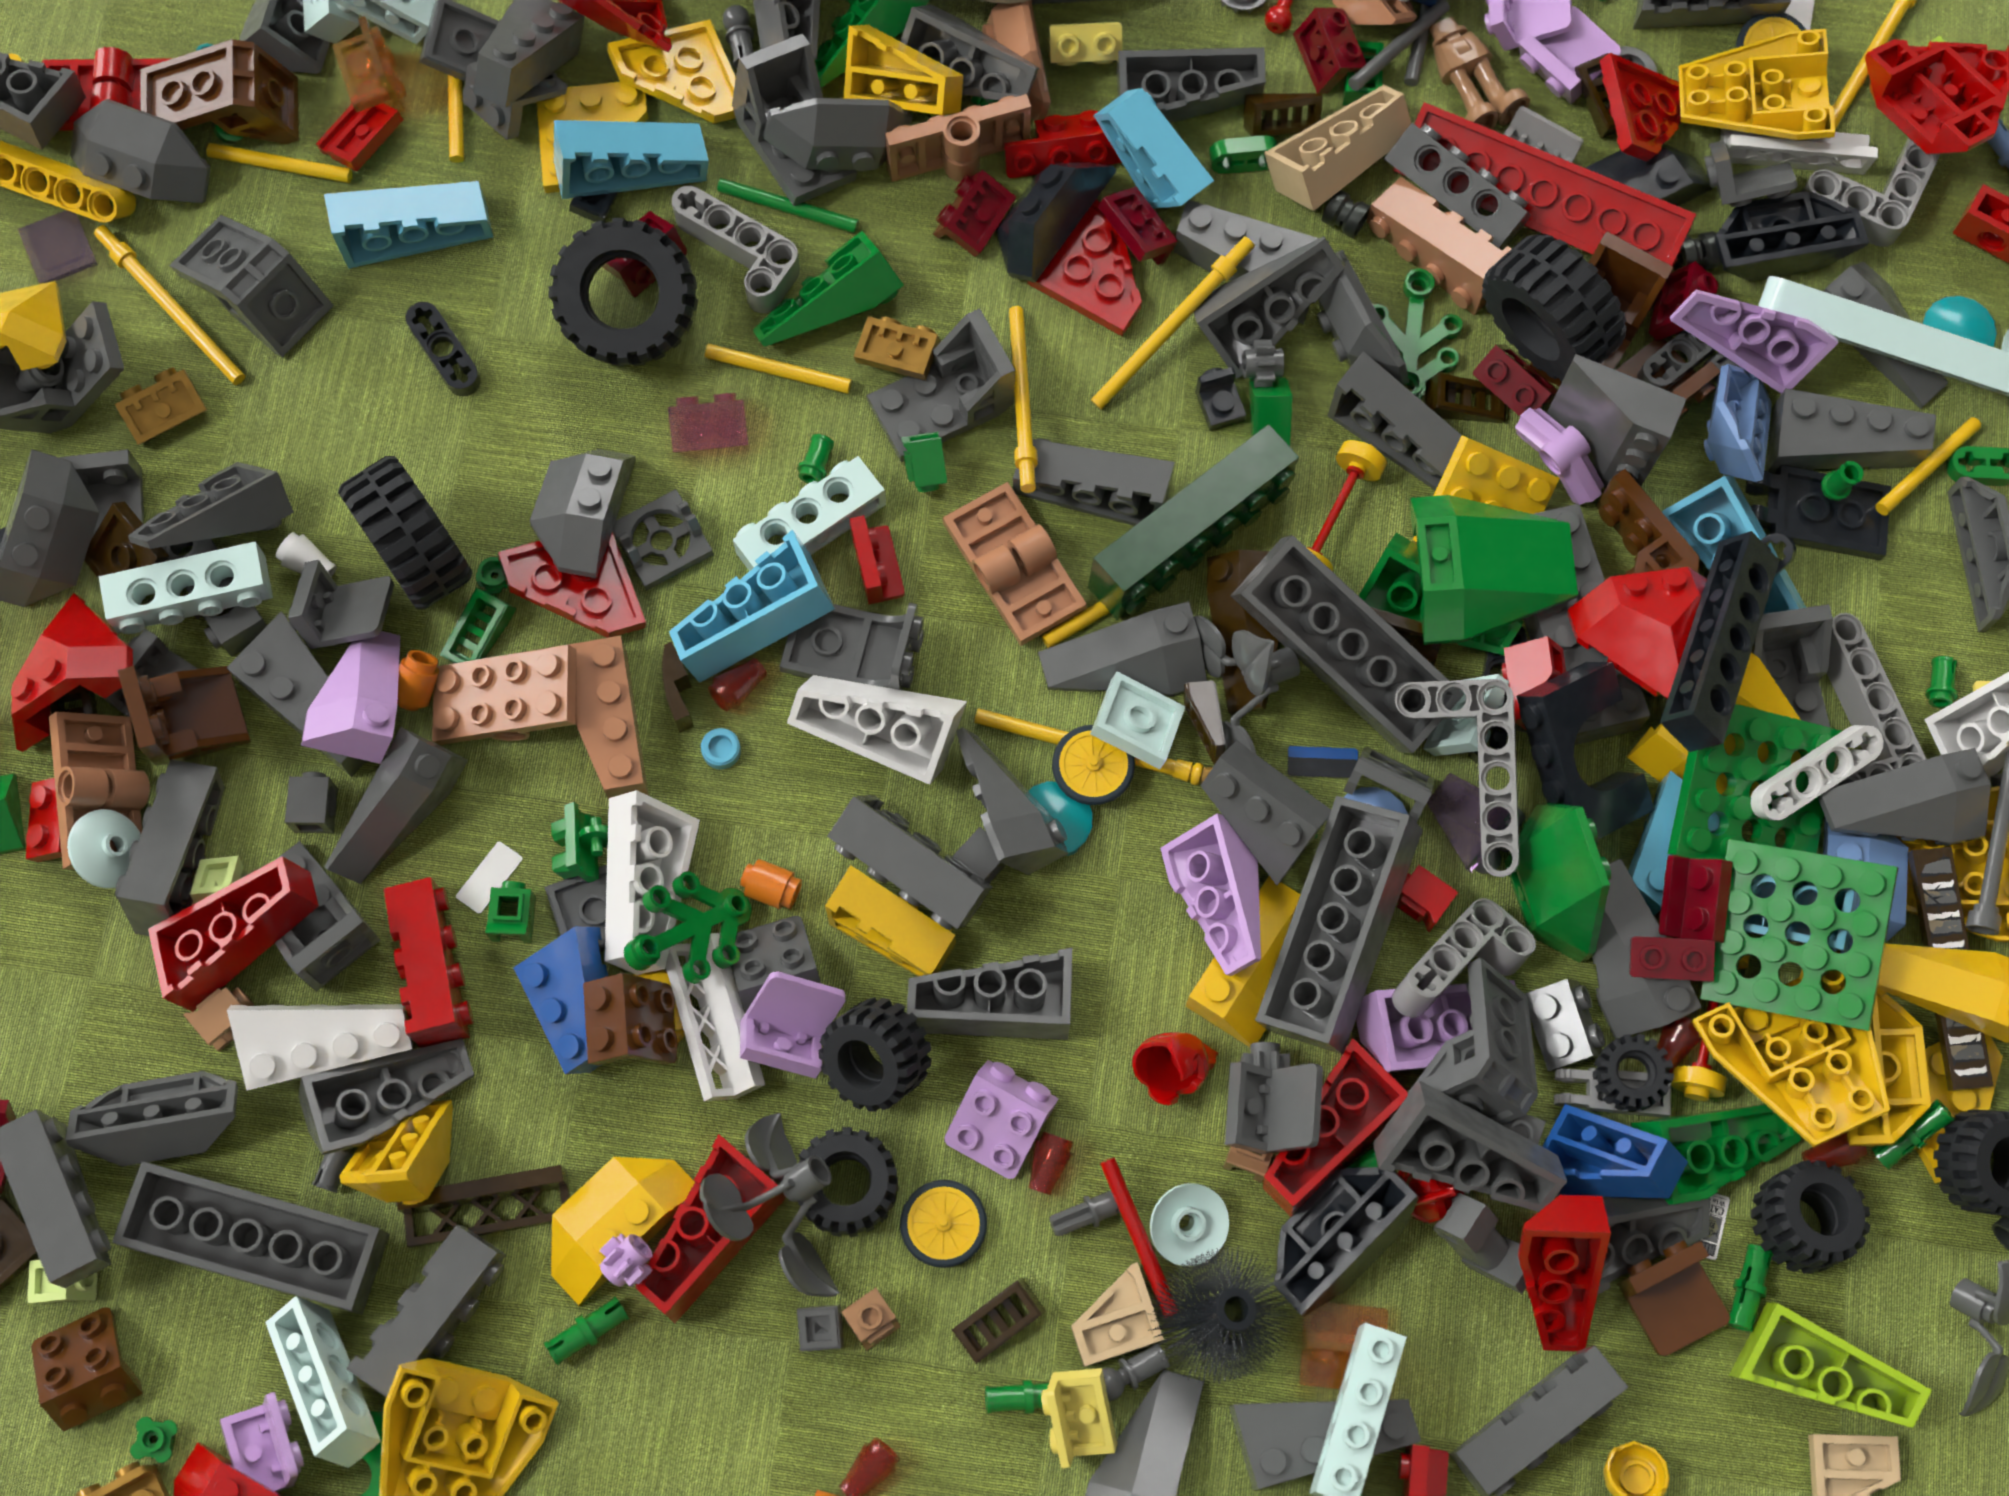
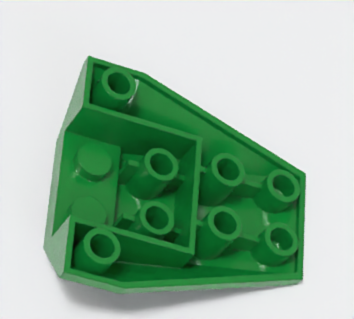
M1451 495L1410 498L1413 536H1417L1423 595L1420 612L1424 645L1465 642L1578 597L1569 522Z
M1541 803L1537 804L1530 813L1519 833V866L1509 877L1526 928L1533 935L1534 939L1578 963L1585 962L1596 952L1610 887V866L1604 856L1600 857L1595 843L1598 840L1595 823L1592 818L1586 817L1583 807ZM1509 852L1504 861L1507 869L1511 866L1513 860L1511 852Z

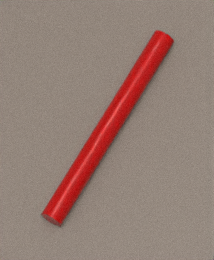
M1115 1157L1100 1162L1102 1171L1156 1300L1172 1304L1171 1306L1176 1305L1162 1299L1165 1298L1175 1302V1300L1161 1294L1163 1292L1173 1297L1164 1289L1166 1288L1171 1291L1169 1286L1164 1283H1167V1280ZM1158 1303L1159 1306H1161V1307H1163V1306H1164V1307H1170V1306H1167V1305H1163V1304ZM1161 1310L1162 1312H1165V1313H1178V1312H1171V1311Z

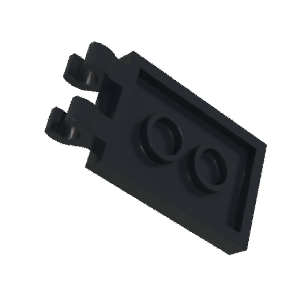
M1781 465L1776 470V474L1764 471V477L1761 481L1746 480L1745 493L1756 496L1768 494L1767 507L1752 504L1750 507L1762 529H1771L1770 534H1786L1792 538L1796 545L1880 561L1886 556L1889 514L1881 515L1876 510L1875 505L1891 491V486L1861 480L1852 487L1850 494L1845 499L1838 501L1828 499L1822 492L1821 482L1826 473Z

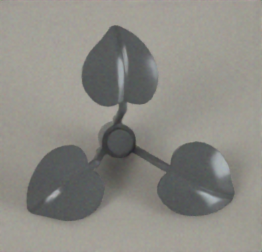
M1200 615L1194 616L1200 636L1205 670L1211 676L1218 678L1225 673L1224 665H1238L1248 689L1256 695V697L1231 717L1230 722H1222L1225 751L1237 740L1252 753L1256 754L1253 741L1248 732L1240 726V720L1269 694L1278 691V683L1299 675L1300 666L1297 656L1289 647L1273 652L1275 641L1260 638L1246 630H1239L1233 634L1232 651L1234 658H1230L1225 654V640L1217 627Z
M781 1113L765 1116L749 1127L745 1135V1145L756 1167L762 1171L770 1172L771 1178L777 1179L781 1184L743 1203L739 1190L731 1180L721 1174H711L703 1179L700 1185V1199L704 1204L705 1213L711 1225L719 1234L729 1240L740 1241L750 1236L754 1230L747 1210L782 1192L792 1202L805 1201L782 1236L786 1246L779 1250V1261L785 1276L799 1292L808 1296L834 1297L840 1292L818 1253L804 1235L795 1232L810 1207L819 1201L816 1193L831 1183L830 1170L826 1163L815 1155L797 1163L783 1129Z
M2009 1260L1997 1262L1999 1274L1997 1294L1968 1278H1964L1956 1285L1950 1298V1306L1970 1317L1968 1325L1977 1330L1992 1347V1352L1984 1357L1978 1367L1965 1406L1959 1413L1963 1417L1973 1415L1992 1404L2002 1392L2008 1379L2009 1357L2003 1355V1347L1983 1324L1986 1322L1990 1324L1996 1322L1999 1325L2009 1324Z

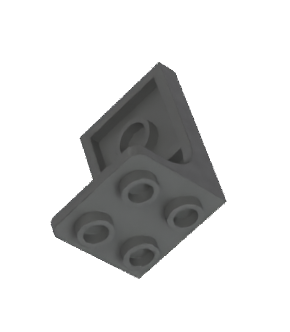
M909 603L907 613L899 616L880 615L833 604L835 608L833 611L788 634L779 666L780 672L805 678H811L813 675L903 690V688L910 689L915 671V666L912 665L914 659L913 652L919 653L922 647L924 617L918 616V604Z

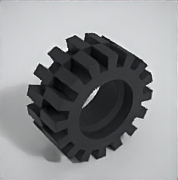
M1631 1034L1623 1035L1620 1039L1616 1038L1600 1052V1056L1596 1058L1594 1066L1597 1067L1592 1072L1593 1079L1598 1080L1595 1088L1598 1093L1603 1091L1606 1095L1603 1100L1607 1104L1611 1101L1616 1104L1615 1109L1621 1111L1627 1108L1628 1112H1636L1639 1109L1643 1111L1660 1101L1670 1089L1668 1084L1673 1081L1674 1074H1669V1069L1673 1067L1672 1060L1666 1061L1664 1056L1668 1052L1664 1047L1661 1050L1655 1047L1658 1042L1653 1038L1646 1041L1644 1040L1645 1035L1637 1034L1635 1037H1631ZM1634 1058L1644 1064L1647 1069L1648 1078L1643 1087L1631 1088L1620 1080L1618 1067L1622 1060Z

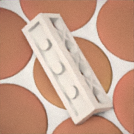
M1721 129L1720 141L1724 140L1731 163L1773 166L1790 163L1792 169L1815 171L1826 169L1838 173L1864 175L1878 158V147H1869L1870 135L1835 132V137L1789 140Z
M720 933L710 934L706 960L711 966V973L698 984L688 982L680 966L678 956H685L687 962L691 944H676L670 947L666 962V970L704 1101L738 1099L765 1085L759 1063L740 1058V1021L745 1013L731 967L721 969L715 965L712 959V952L719 945ZM723 951L724 957L728 959L727 953ZM693 965L694 971L700 975L698 967ZM690 993L698 1000L699 1012L691 1004ZM701 1031L709 1038L710 1050L702 1043ZM712 1069L719 1075L723 1089L715 1088L711 1074Z

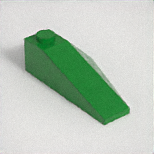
M846 0L851 5L845 15L837 16L831 27L834 28L833 37L823 42L817 50V59L814 62L820 87L822 88L846 71L849 26L870 25L894 38L905 30L911 9L927 5L930 0Z
M861 231L825 260L828 267L819 276H808L801 283L802 288L795 299L788 298L783 300L753 329V332L761 344L766 347L870 310L879 304L888 303L895 298L898 290L904 284L878 248Z
M1397 532L1395 533L1359 594V597L1366 604L1376 609L1422 622L1420 607L1423 595L1418 546L1416 543ZM1516 621L1457 644L1504 655V648L1510 646L1524 621Z
M1766 1104L1631 1123L1633 1128L1669 1140L1688 1161L1670 1198H1664L1668 1205L1708 1199L1718 1193L1717 1189L1730 1181H1737L1746 1175V1171L1761 1162L1771 1160L1801 1141V1136Z

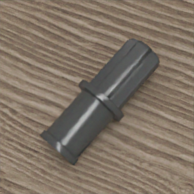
M1110 1190L1092 1198L1086 1195L1083 1197V1203L1053 1214L1049 1217L1054 1234L1062 1236L1089 1224H1092L1095 1228L1099 1227L1100 1221L1120 1214V1211Z

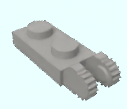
M1566 1068L1555 1070V1080L1563 1083H1586V1095L1572 1093L1556 1094L1554 1096V1105L1564 1107L1567 1104L1576 1108L1586 1107V1111L1662 1118L1670 1116L1671 1083L1668 1084V1087H1670L1668 1093L1660 1101L1643 1111L1639 1109L1636 1112H1628L1627 1108L1621 1111L1615 1109L1616 1104L1612 1101L1607 1104L1603 1100L1606 1096L1603 1091L1597 1092L1595 1086L1598 1084V1080L1593 1079L1592 1073L1596 1068H1589L1588 1070ZM1618 1070L1620 1080L1631 1088L1643 1087L1648 1078V1073Z

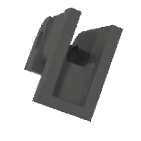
M1456 1194L1451 1200L1453 1204L1442 1221L1438 1220L1434 1226V1231L1439 1237L1445 1239L1457 1252L1467 1268L1522 1294L1526 1288V1283L1518 1258L1520 1243L1501 1235L1495 1228L1499 1219L1487 1205L1464 1194Z

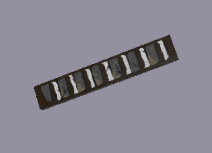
M1952 847L1920 849L1908 852L1923 946L1970 950ZM1935 1013L1948 1091L1993 1087L1984 1033Z

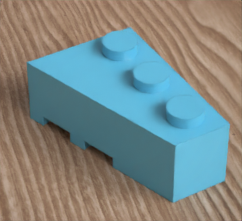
M1671 770L1658 785L1653 802L1654 810L1647 816L1640 842L1628 869L1630 876L1653 916L1662 907L1664 875L1667 857L1670 855L1667 852L1682 785V779ZM1715 812L1708 820V828L1711 833H1714L1719 827V817Z

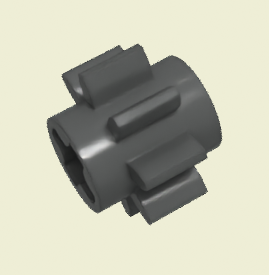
M1254 340L1251 350H1243V377L1251 378L1254 381V387H1272L1275 377H1283V350L1275 349L1272 346V340Z
M1257 1042L1250 1044V1053H1242L1241 1061L1273 1070L1290 1067V1054H1281V1045L1279 1043Z

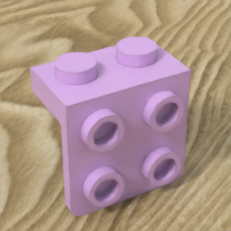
M1485 0L1489 6V13L1485 14L1487 31L1490 35L1495 34L1504 51L1519 47L1518 43L1528 33L1539 41L1568 32L1573 27L1572 0Z
M1572 6L1573 27L1570 31L1539 41L1528 33L1518 43L1521 64L1532 74L1538 73L1545 80L1546 86L1554 95L1559 98L1563 96L1570 104L1583 93L1581 79L1577 77L1574 70L1577 65L1611 52L1618 56L1621 54L1620 46L1575 6ZM1602 70L1591 74V79H1597L1602 74Z
M772 972L740 1021V1058L816 1079L821 1071L820 1066H822V1060L819 1059V1049L822 1048L820 1039L826 1032L827 1026L832 1023L844 1005L845 992L838 988L782 972Z
M987 1060L976 1073L945 1135V1143L1005 1178L1013 1179L1020 1171L1042 1125L1052 1113L1059 1098L1051 1095L1050 1090L1046 1086L1038 1082H1028L1015 1075L1014 1070L1008 1065L1001 1062L993 1063Z
M274 1392L265 1395L263 1405L221 1418L220 1425L232 1466L278 1492L295 1485L298 1473L301 1472V1467L304 1466L298 1442L289 1443L287 1432L289 1431V1425L292 1423L286 1401L281 1400L277 1402Z

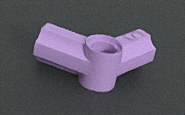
M1529 408L1523 412L1515 426L1517 435L1539 452L1545 465L1560 478L1572 502L1581 505L1597 499L1602 494L1601 490L1604 484L1587 455L1591 452V448L1584 436L1573 426H1568L1565 429L1541 408Z

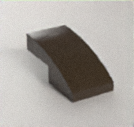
M672 642L664 645L663 683L671 713L679 733L693 727V723L679 693L692 686Z

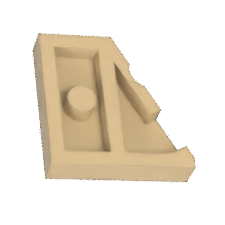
M1138 1262L1131 1264L1097 1301L1071 1325L1084 1367L1164 1340L1163 1335L1158 1336L1162 1334L1161 1329L1151 1330L1160 1326L1158 1321H1151L1157 1320L1155 1319L1157 1317L1156 1315H1150L1155 1314V1312H1153L1154 1309L1151 1305L1152 1303Z
M1808 1435L1812 1496H1870V1494L1880 1489H1885L1901 1480L1898 1436Z

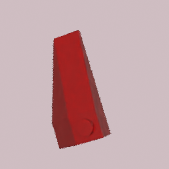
M1559 1195L1523 1225L1518 1258L1543 1351L1577 1352L1586 1349L1611 1235L1602 1196Z

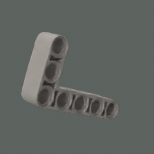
M1908 137L1882 193L1826 169L1814 172L1801 192L1810 191L1834 200L1846 208L1852 206L1858 209L1869 243L1880 247H1887L1896 241L1909 222L1941 153L1926 154Z
M1850 613L1836 615L1833 618L1827 675L1851 726H1874L1881 732L1884 743L1881 754L1875 760L1832 788L1926 760L1862 623Z
M1498 679L1411 682L1403 685L1396 693L1395 704L1398 711L1408 719L1477 718L1482 863L1486 871L1493 876H1509L1516 871L1520 861L1515 701L1512 689L1507 683ZM1494 687L1503 689L1507 694L1506 703L1499 709H1490L1484 702L1486 692ZM1452 689H1460L1466 696L1465 705L1456 711L1448 710L1444 705V696ZM1410 691L1422 692L1425 696L1424 707L1418 712L1407 711L1403 703L1405 696ZM1495 727L1503 728L1508 733L1507 744L1498 750L1489 748L1485 741L1487 732ZM1496 767L1506 769L1510 776L1508 785L1501 790H1494L1487 783V774ZM1497 807L1506 808L1511 815L1509 826L1500 831L1493 829L1488 822L1489 813ZM1498 847H1504L1512 854V864L1504 871L1496 870L1490 864V854Z

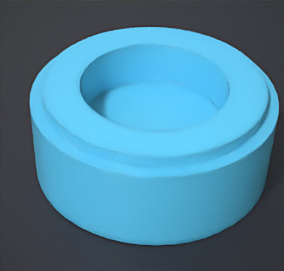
M717 728L704 736L701 742V753L705 762L712 768L727 769L738 761L741 754V746L737 736L732 731Z

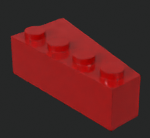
M282 856L149 928L148 932L162 998L194 1012L197 1009V1005L215 990L225 986L277 940L301 922L319 906L311 872Z
M431 877L384 888L390 934L394 942H400V948L394 949L393 953L395 967L401 980H406L407 983L406 987L399 988L401 1004L405 1006L407 1015L410 1020L404 1021L406 1035L420 1048L460 1038H470L468 1025L474 1024L469 1002L462 1001L460 987L465 986L466 982L461 963H454L452 949L457 948L458 944L453 925H447L444 911L450 910L445 888H439Z
M1353 1038L1337 1065L1333 1067L1326 1078L1322 1088L1318 1144L1313 1148L1279 1152L1264 1175L1263 1189L1290 1217L1337 1169L1347 1167L1379 1136L1408 1096V1092Z
M718 1134L712 1145L713 1150L705 1165H701L693 1180L695 1183L683 1204L679 1205L673 1216L674 1221L665 1238L660 1240L647 1264L652 1269V1272L639 1285L636 1284L635 1286L643 1296L674 1324L786 1199L782 1192L747 1210L754 1226L753 1232L747 1238L740 1241H732L719 1234L708 1220L704 1204L700 1199V1185L703 1179L711 1174L724 1175L735 1184L741 1194L743 1203L778 1186L720 1134Z

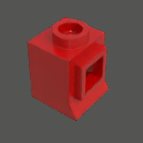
M1418 865L1412 874L1407 873L1396 907L1418 923L1422 920L1427 931L1430 933L1456 897L1458 891L1421 865Z

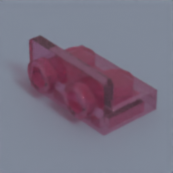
M736 392L713 394L714 402L699 403L698 396L676 398V405L668 407L673 453L749 445L745 399H736Z

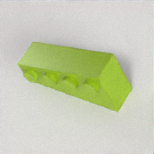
M1767 1302L1754 1326V1331L1750 1333L1729 1374L1731 1377L1910 1428L1914 1427L1932 1392L1926 1386L1779 1303Z

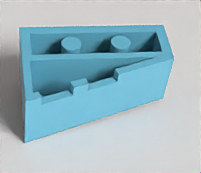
M1143 88L1124 92L1094 115L1137 188L1153 209L1181 206L1214 181L1157 108L1152 96L1145 92Z

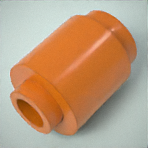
M411 650L407 653V657L401 660L397 699L399 707L409 711H417L419 708H425L429 705L439 675L438 659L432 654L420 650Z
M758 859L754 865L749 863L746 866L741 877L740 886L745 887L744 896L777 909L782 907L792 909L799 895L802 879L794 877L795 873Z

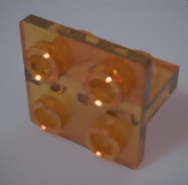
M365 16L358 18L363 34L332 45L352 106L356 112H360L391 100L399 113L406 111L402 98L406 97L407 93L400 76H396L394 67L397 64L390 47L386 46L378 26L372 28Z
M1327 1302L1303 1316L1299 1384L1302 1386L1340 1390L1358 1327L1368 1323L1387 1330L1388 1310L1385 1308Z

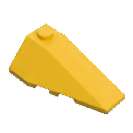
M1270 876L1259 890L1261 960L1233 976H1228L1214 957L1189 995L1186 1003L1187 1008L1248 1047L1252 1043H1257L1266 1030L1255 1019L1301 895L1282 882L1276 885Z
M1885 943L1877 989L2009 1043V957L1997 952Z

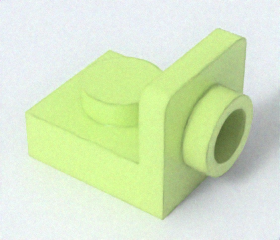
M239 856L201 859L199 861L190 892L194 903L201 901L241 878L244 866Z
M40 1260L29 1261L28 1303L45 1304L63 1301L96 1300L97 1272L63 1288L49 1283Z

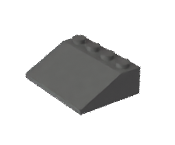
M1575 354L1547 414L1565 429L1568 426H1573L1584 436L1591 448V452L1587 455L1604 484L1603 488L1606 489L1613 476L1623 469H1626L1641 487L1671 439L1686 398Z

